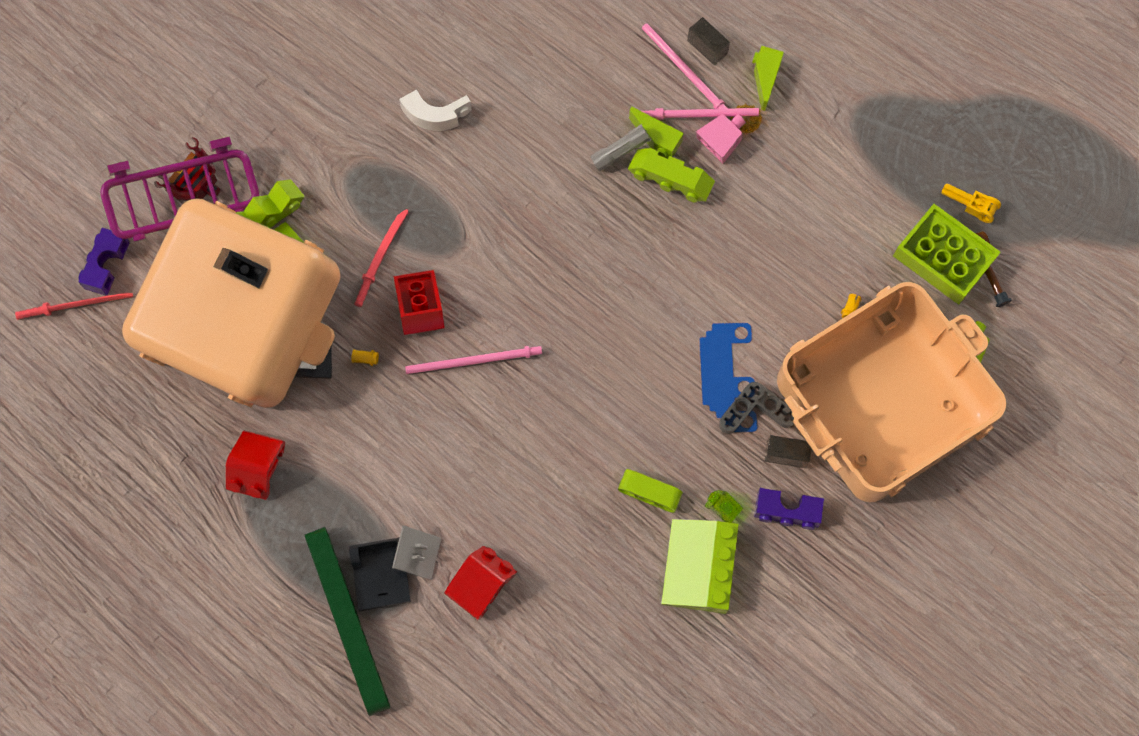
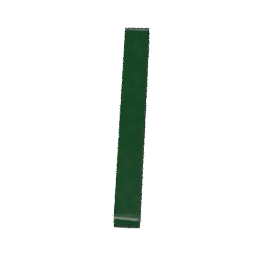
M322 527L304 534L366 711L370 717L390 709L389 700L326 527Z

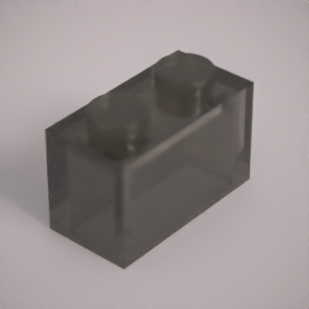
M702 17L689 28L687 41L713 65H716L728 54L730 41L705 18Z
M770 435L766 443L764 462L806 469L810 463L812 448L804 440Z

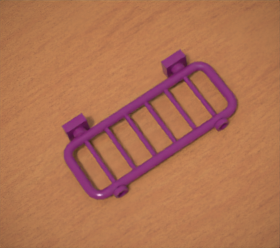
M229 136L209 142L210 151H216V154L127 175V172L130 171L128 161L107 165L109 175H114L115 178L104 182L100 189V196L112 233L122 239L133 238L135 242L146 239L145 234L170 228L174 219L163 222L158 221L146 180L148 178L163 175L174 216H176L178 211L167 174L183 170L190 197L195 199L187 169L203 165L215 204L217 198L207 164L222 160L235 204L227 205V208L235 212L244 211L251 199L259 196V189L248 155L241 150L228 151V148L232 145ZM236 157L241 159L251 190V198L249 200L239 202L227 159ZM139 180L143 181L155 224L138 227L126 187L127 183ZM122 185L134 229L123 231L118 227L109 196V189L114 186Z

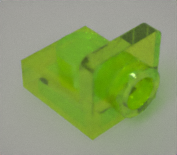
M722 490L712 492L708 496L707 503L704 505L707 509H712L724 522L732 523L743 509L727 491Z

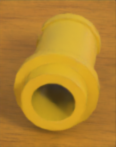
M849 294L845 308L841 310L842 318L858 309L861 302L860 296L855 299L856 294Z
M353 349L351 360L352 363H365L373 366L378 364L379 353L375 352V350L370 352Z

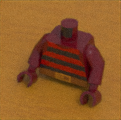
M191 138L195 142L194 147H191L187 142L185 143L186 147L189 150H194L195 153L191 152L184 161L208 156L203 148L198 147L199 141L196 138ZM210 163L207 164L217 197L220 193V188L215 185L217 182L215 176L216 169L214 164ZM203 165L187 169L195 199H203L206 194L212 197ZM183 170L174 172L168 179L173 197L177 200H191ZM163 175L158 176L164 182ZM157 181L154 182L157 188L164 187L167 192L165 182L163 184Z

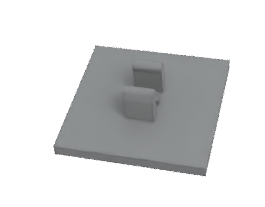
M402 526L392 568L431 580L441 538Z

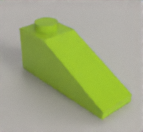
M761 45L759 53L755 52L752 63L755 64L754 75L761 110L766 111L784 52Z
M631 106L629 119L635 128L641 124L645 128L651 139L647 142L650 148L659 151L658 155L664 158L673 157L683 141L684 133Z

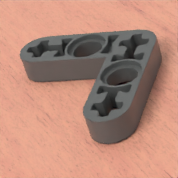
M758 382L749 383L719 421L721 431L731 434L737 430L754 407H757L783 428H791L795 425L790 420L784 421V415L790 414L792 416L789 406ZM758 389V395L755 394L749 401L747 398L751 390ZM773 400L777 405L776 409H767L765 402ZM736 404H746L747 411L744 413L738 412ZM780 407H782L783 410L781 411V413H779L778 416L775 415L779 411ZM734 414L736 416L732 423L734 427L729 426L727 428L724 420L729 421Z

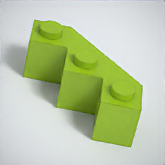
M652 148L637 149L628 167V170L634 174L637 180H655L660 185V188L666 192L680 190L686 196V199L693 203L707 200L715 180L703 169L695 167L694 170L684 166V161L671 156L668 159L659 156V151Z
M292 179L277 181L268 195L253 197L246 209L236 212V214L271 228L296 211L305 196Z

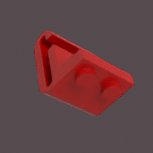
M244 430L226 461V489L267 500L270 494V478L278 465V459L276 458L283 456L285 441Z
M482 546L467 557L444 594L475 619L480 620L488 611L487 607L489 604L494 602L504 585L514 578L517 571L513 569L511 563L499 558L493 549Z

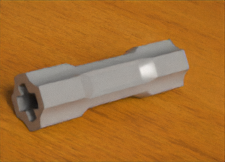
M641 124L607 148H603L591 155V159L596 168L602 171L620 157L635 148H639L651 139Z

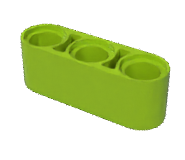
M630 469L625 470L618 487V491L625 495L672 513L676 512L683 494L676 487Z

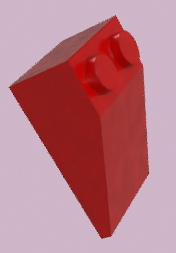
M434 270L393 276L404 335L444 329L443 311Z

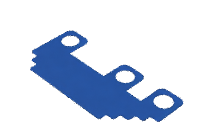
M713 323L712 330L706 332V337L699 338L703 405H709L710 411H715L717 418H721L735 401V398L741 394L738 390V384L741 381L755 382L752 377H733L732 343L751 342V325L748 323ZM738 327L747 329L748 336L745 339H738L735 336V330ZM755 389L751 390V393L748 397H753L755 395ZM751 411L749 414L753 419L751 427L744 428L740 425L735 432L756 431V413ZM733 414L729 421L724 420L726 422L725 425L734 427L732 423L736 416Z

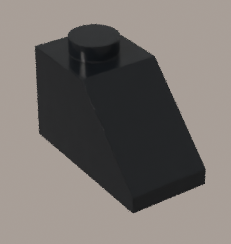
M222 248L213 266L258 289L268 271L264 266L226 248Z

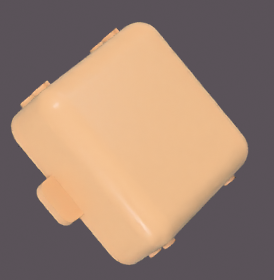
M191 199L179 208L122 327L124 340L131 348L140 352V357L161 366L167 364L228 393V398L251 408L253 404L263 408L276 406L284 399L301 362L304 361L313 366L320 365L332 345L335 337L334 331L329 326L321 323V320L339 284V267L331 258L323 254V249L308 240H305L303 243L236 214L234 210L227 208L228 206L218 201L213 204L203 199ZM222 248L230 249L268 269L259 289L213 267Z
M903 282L893 288L890 286L885 287L872 301L806 342L801 340L794 344L786 355L777 376L778 388L794 417L792 422L817 457L821 456L824 461L827 460L833 470L839 473L851 492L858 499L865 502H876L888 495L890 497L895 496L902 491L901 489L906 486L907 482L973 439L981 440L988 435V432L994 429L992 425L1003 415L1006 409V399L1002 390L976 358L987 348V337L968 315H959L953 320L948 321L925 289L912 282Z

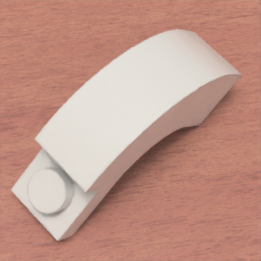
M417 90L399 99L401 109L411 122L423 129L432 131H445L459 126L458 118L466 116L472 110L471 101L467 95L444 107H434L427 104Z

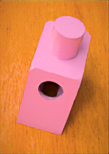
M739 114L731 121L725 115H720L696 131L697 139L723 164L742 141V132L739 129L746 122Z

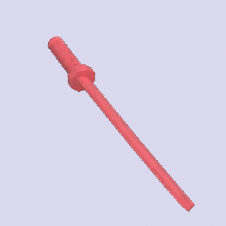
M407 209L397 215L376 252L367 273L363 274L362 279L364 281L354 303L356 306L362 307L371 283L375 282V274L381 261L409 213Z
M133 293L115 294L53 306L46 302L37 308L17 311L15 316L17 320L42 314L50 316L53 311L132 298Z

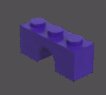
M101 228L100 233L95 237L92 251L87 255V263L84 270H81L79 273L78 282L85 290L105 296L108 295L115 277L109 270L103 269V265L110 258L123 260L130 244L129 239L119 238L111 230Z
M759 488L754 517L759 518V521L771 523L772 520L779 521L784 526L797 524L802 525V528L807 530H814L820 526L824 498L802 495L799 500V507L789 510L781 503V491Z

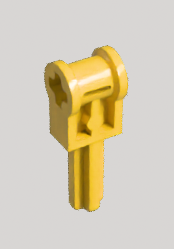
M945 184L941 192L943 195L966 205L965 212L985 223H992L996 210L1001 207V202L998 199L978 191L971 195L950 184Z

